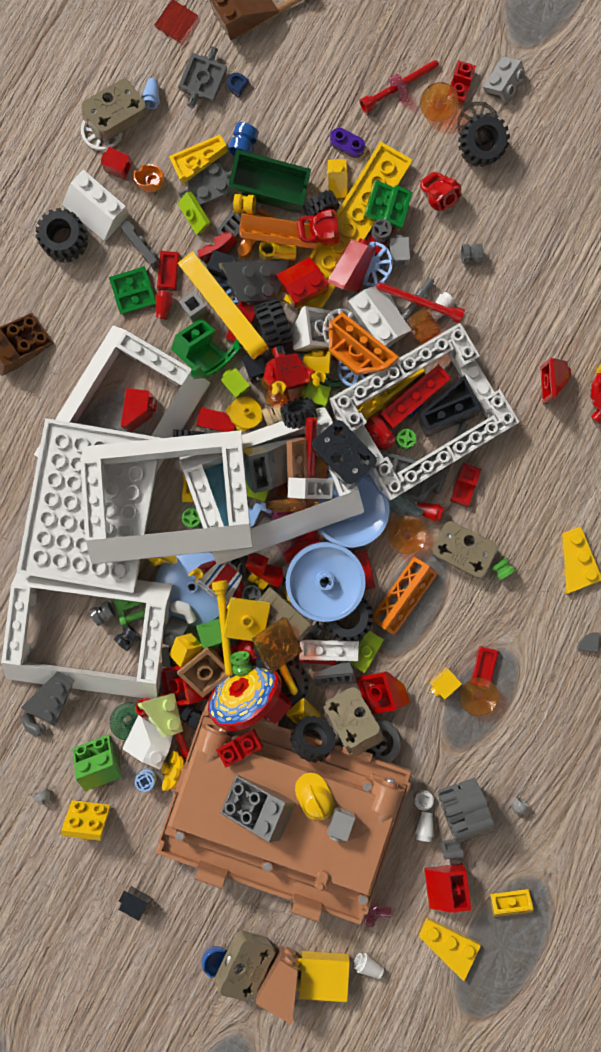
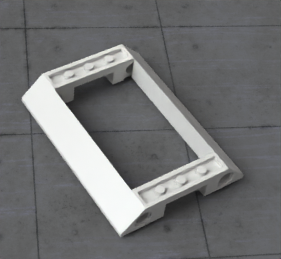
M461 323L400 357L385 371L375 372L330 398L336 420L343 421L375 455L377 460L376 467L369 475L375 485L389 500L394 499L519 423L518 418L501 390L499 389L494 392L475 359L480 355ZM448 355L460 376H466L486 420L395 474L392 469V463L388 457L383 458L364 426L367 423L365 418L356 408ZM361 459L363 464L368 465L369 460L364 461L363 459Z
M112 326L55 419L77 423L120 353L118 349L131 359L138 360L162 374L175 385H181V388L151 435L153 437L171 438L173 437V429L183 430L209 387L210 382L205 378L193 379L190 374L191 368L127 330ZM40 445L34 453V455L37 457L39 455ZM164 459L158 460L157 471L163 463Z
M324 406L316 409L318 415L316 417L318 419L317 436L333 423ZM283 421L242 435L243 449L305 434L306 427L301 426L300 429L298 427L292 429V427L287 428ZM222 453L179 457L203 528L223 527V521L204 469L223 463ZM338 457L332 460V463L334 464H340L342 462V459ZM330 471L336 494H339V497L251 528L253 548L212 552L217 566L364 513L357 485L353 488L345 487L337 476Z
M241 430L83 447L80 464L85 541L91 564L253 548ZM222 453L229 526L109 538L110 523L106 520L104 484H107V478L103 462L106 465Z
M16 573L11 584L1 661L5 678L8 680L45 684L58 671L75 680L72 686L73 689L138 698H157L159 696L162 661L160 659L164 627L168 623L173 584L137 580L135 593ZM36 588L146 603L137 677L27 662L31 643H26L30 606L36 605Z

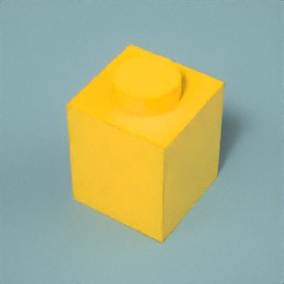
M192 633L178 636L175 638L169 655L179 667H183L200 653L202 644Z
M445 668L429 684L432 686L430 690L437 698L441 696L443 699H446L462 683L448 668Z

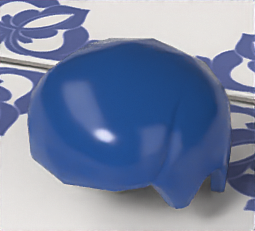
M212 946L203 954L201 960L202 969L208 977L213 978L216 976L227 953L225 948Z

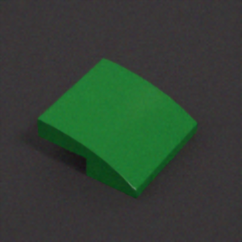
M375 180L363 218L374 222L379 219H386L390 222L391 227L401 229L413 192L398 185L392 187Z
M145 266L108 277L120 314L156 303Z

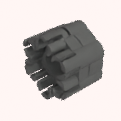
M475 777L460 782L458 785L454 784L438 790V797L441 801L442 809L445 811V818L449 817L446 821L456 845L494 832L495 826L487 802Z

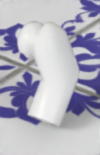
M174 601L170 604V610L184 615L188 624L197 620L190 604L182 601Z

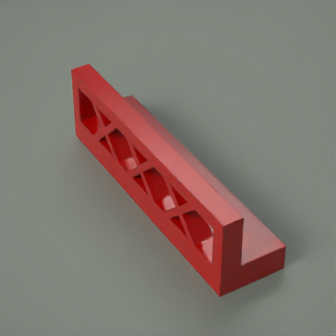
M438 364L387 407L379 417L382 420L384 419L393 429L449 381L451 377Z

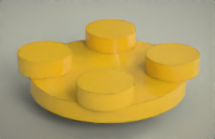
M249 396L235 399L226 408L227 415L230 416L238 431L245 432L247 429H252L263 420L260 405Z
M172 751L168 763L164 762L161 766V774H164L163 791L173 790L177 786L183 769V758L178 755V752Z

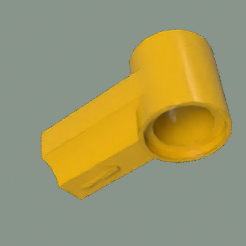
M262 241L259 247V256L263 261H296V246ZM269 247L273 252L266 254L263 252V249Z

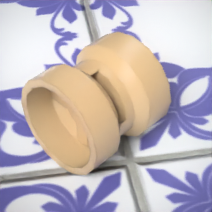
M279 403L275 404L273 408L261 410L267 426L283 421Z

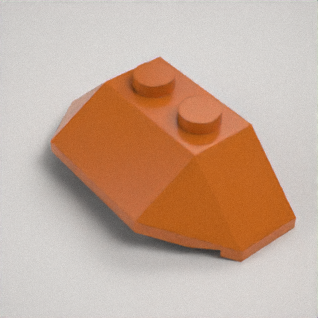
M343 312L329 322V352L355 374L385 371L399 359V356Z

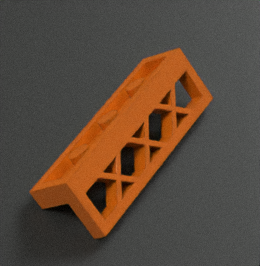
M241 214L239 227L241 238L313 249L317 247V242L305 243L298 238L296 221ZM304 223L306 238L311 237L309 223Z
M413 557L373 613V621L395 636L438 573L426 563ZM416 564L422 566L418 573H412V569ZM409 580L408 587L402 590L401 585L403 582ZM398 596L396 604L390 605V600ZM387 611L386 618L383 622H380L378 617L382 612Z

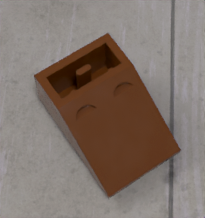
M33 313L0 327L1 376L20 368L53 344V341Z

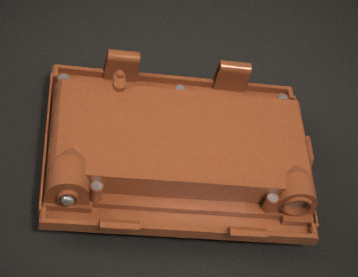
M208 700L180 774L158 841L156 854L196 868L198 865L195 880L222 889L227 875V878L288 900L293 898V902L290 904V913L318 922L322 911L362 925L365 915L368 913L410 786L412 770L374 758L372 753L366 751L357 756H351L345 746L335 744L332 752L323 761H318L317 763L307 762V760L301 759L291 747L290 734L293 729L279 725V721L276 724L272 721L268 722L263 717L257 723L245 729L237 731L223 730L210 718ZM255 728L264 747L225 768L216 749ZM308 734L304 735L305 740L311 746H321L322 739ZM316 773L325 780L333 796L334 807L336 806L354 813L355 820L347 841L337 842L332 840L330 835H327V828L332 814L324 820L317 821L308 818L303 812L295 793L296 782L303 774ZM236 775L276 791L296 802L280 841L268 842L220 813Z

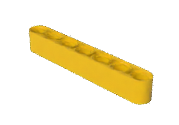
M193 251L178 262L183 272L253 360L269 348Z

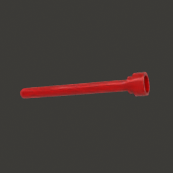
M433 60L376 95H366L359 99L361 109L366 114L372 111L377 102L437 68L439 62Z
M381 282L376 285V288L380 291L450 316L449 318L453 319L452 322L459 324L465 312L463 308L453 307L451 309Z

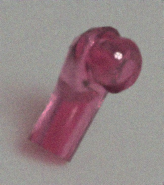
M401 75L390 76V86L394 87L397 85L399 101H408L407 86Z
M373 906L365 915V925L373 927L379 917L391 918V907Z

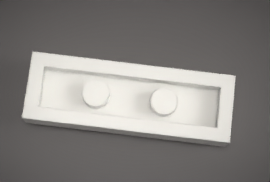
M301 640L300 660L358 661L359 641Z

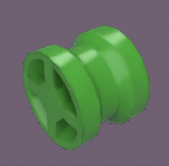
M410 429L401 430L396 437L397 446L403 450L410 449L416 442V435Z
M189 508L183 512L182 521L186 526L196 528L201 524L196 509Z
M507 557L491 566V569L498 574L499 580L504 579L516 570L514 566H510Z
M239 651L230 656L234 674L244 675L252 670V664L249 662L250 655L247 651Z

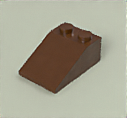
M209 0L215 17L230 41L279 13L272 0Z

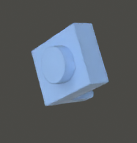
M264 502L260 504L255 503L253 509H249L251 527L254 528L262 511L272 516L273 511L270 510L272 506Z

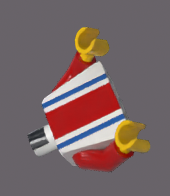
M238 559L218 566L216 561L212 560L200 564L188 574V576H195L196 580L194 583L216 600L217 594L212 590V582L228 581V589H226L227 593H225L226 604L229 603L230 597L240 599L242 597V575L236 571L241 565Z

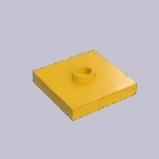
M230 597L223 636L225 638L263 642L270 603Z

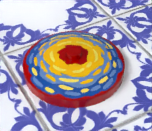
M256 663L252 664V670L247 674L236 675L233 673L213 689L208 702L210 718L219 728L227 731L245 729L257 723L273 708L281 692L280 675L273 666L258 668Z

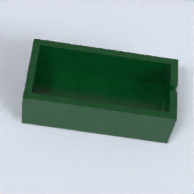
M237 149L227 195L235 196L236 193L243 196L255 195L256 202L301 213L311 169Z

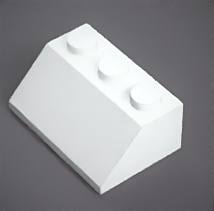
M82 170L70 183L62 204L70 212H74L81 222L104 242L130 215L126 206L85 170Z
M376 286L363 290L348 301V308L353 312L362 328L387 348L412 331L386 293L378 290Z

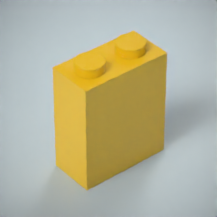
M302 951V958H298V971H301V976L297 978L296 991H300V999L347 1002L349 954Z

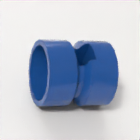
M238 122L233 131L235 137L231 138L228 151L233 156H235L237 149L253 153V145L257 141L259 131L250 124Z

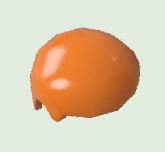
M143 164L139 171H134L133 179L142 191L153 193L163 185L164 173L159 166Z

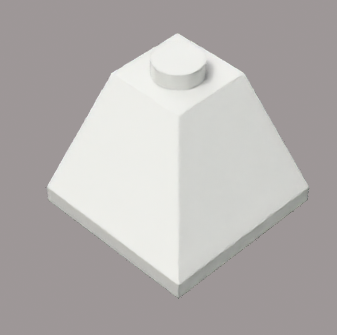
M307 306L302 307L292 329L293 349L295 351L311 352L312 350L329 349V345L323 336V324L331 310ZM328 319L326 327H329L330 319ZM326 331L327 339H329V331Z
M138 715L123 746V750L141 762L160 769L169 752L173 735L162 737L157 731V727L149 721V717H140Z

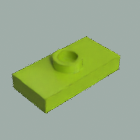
M191 191L186 192L178 202V206L196 235H200L211 222Z
M369 631L358 644V661H349L350 664L365 673L384 639Z

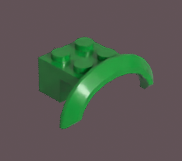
M202 318L177 333L171 350L191 368L190 374L193 379H204L215 374L229 363L242 347L236 339L232 347L225 354L212 342L215 329Z

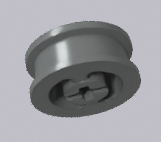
M375 719L381 731L385 730L392 736V745L388 751L381 753L387 748V739L383 733L382 742L378 746L371 747L374 751L372 757L390 762L397 756L400 749L398 732L390 722L383 719Z

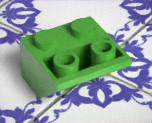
M109 734L73 748L75 777L85 792L122 778L120 761Z

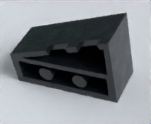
M465 375L439 399L437 398L420 413L419 423L426 438L479 416L481 407Z

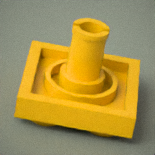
M72 800L61 829V836L80 838L82 841L84 839L86 841H101L110 812V805Z

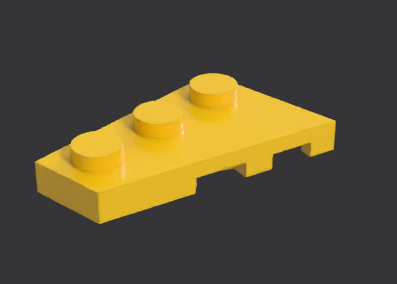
M217 135L169 156L183 185L227 153L228 149L222 136Z
M580 526L562 533L564 576L566 581L565 594L601 581V574L582 527Z
M427 917L419 932V937L465 981L480 949V943Z

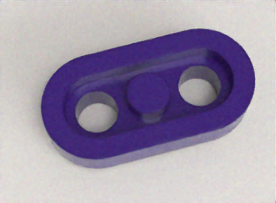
M343 128L332 130L330 144L334 148L353 158L363 155L365 142L362 138ZM341 135L342 138L338 139L336 136Z

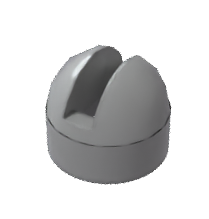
M44 788L36 793L33 798L38 804L45 805L44 799L49 802L51 795L49 790Z
M516 797L512 803L513 811L519 815L524 814L529 808V805L519 797Z

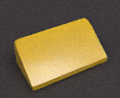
M305 698L301 699L286 712V715L296 724L306 716L321 718V714Z
M529 889L490 894L493 917L531 913L534 910Z

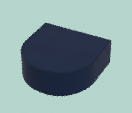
M232 73L227 79L228 89L237 97H240L250 83L249 79L240 73Z

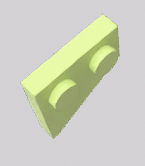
M174 693L138 703L139 708L146 712L149 716V721L157 727V731L162 737L183 732Z

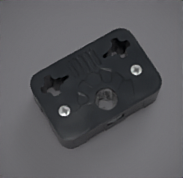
M341 420L334 421L312 442L314 453L347 488L355 487L376 467L377 460L375 455ZM335 431L338 433L342 431V436H335ZM340 458V464H334L333 459ZM361 459H363L364 461L369 460L368 465H367V464L361 465V462H362Z

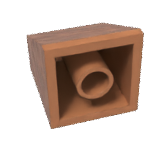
M280 946L257 990L256 1004L291 1024L294 1014L298 955L290 947Z

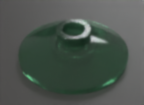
M126 702L119 705L110 716V729L121 740H127L139 715L136 713L137 703ZM127 716H130V717H131V720L128 721V722H125V721H124L125 718H126Z

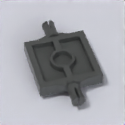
M211 46L208 56L192 53L178 85L180 91L191 95L187 106L192 107V109L195 108L198 99L214 103L227 72V66L215 60L218 52L216 47Z
M217 159L187 181L188 189L178 192L180 198L186 192L191 191L202 208L231 196L227 195L232 170L226 172L220 160Z

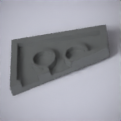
M57 671L21 708L55 726L75 680Z

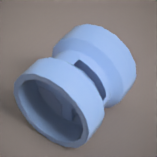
M146 768L136 776L135 786L139 791L147 792L153 788L157 781V775L154 770Z

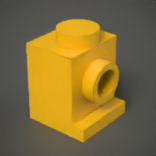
M312 350L309 354H304L303 362L316 372L329 373L332 364V354L329 350L327 353H324L323 350Z

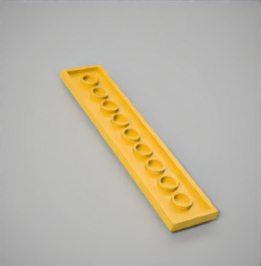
M382 141L376 147L336 213L339 242L333 246H325L318 242L316 249L310 255V258L320 268L327 282L350 241H359L360 238L366 239L375 222L363 218L373 182L378 180L392 187L399 185L412 164V159ZM328 283L327 292L295 309L301 311L304 306L323 309L336 286ZM286 295L283 299V302L292 306L289 298Z

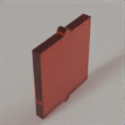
M171 0L154 26L165 33L166 37L170 36L181 43L198 18V15L189 10L186 5L183 6L177 1Z

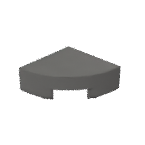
M592 632L584 636L578 642L577 649L598 652L600 633Z

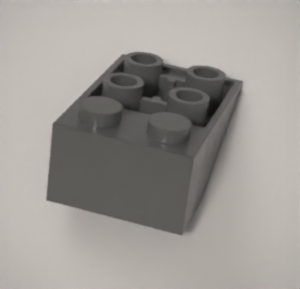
M299 437L243 449L247 485L253 493L270 490L288 482L286 441Z
M236 775L220 813L266 841L274 842L281 840L296 802L276 791Z

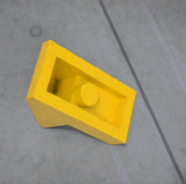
M346 159L328 160V191H333L337 199H345L347 196Z

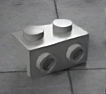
M502 56L484 84V91L500 95L502 102L507 103L510 97L513 96L519 83L524 79L525 70L522 61Z

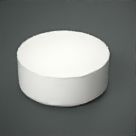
M419 790L414 796V803L418 809L426 811L432 808L434 798L428 790Z

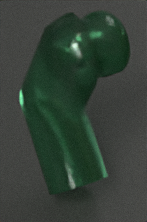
M327 374L325 382L320 381L319 383L331 389H341V380H331Z

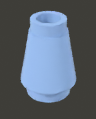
M154 78L147 80L142 99L145 101V108L156 109L160 104L159 82Z

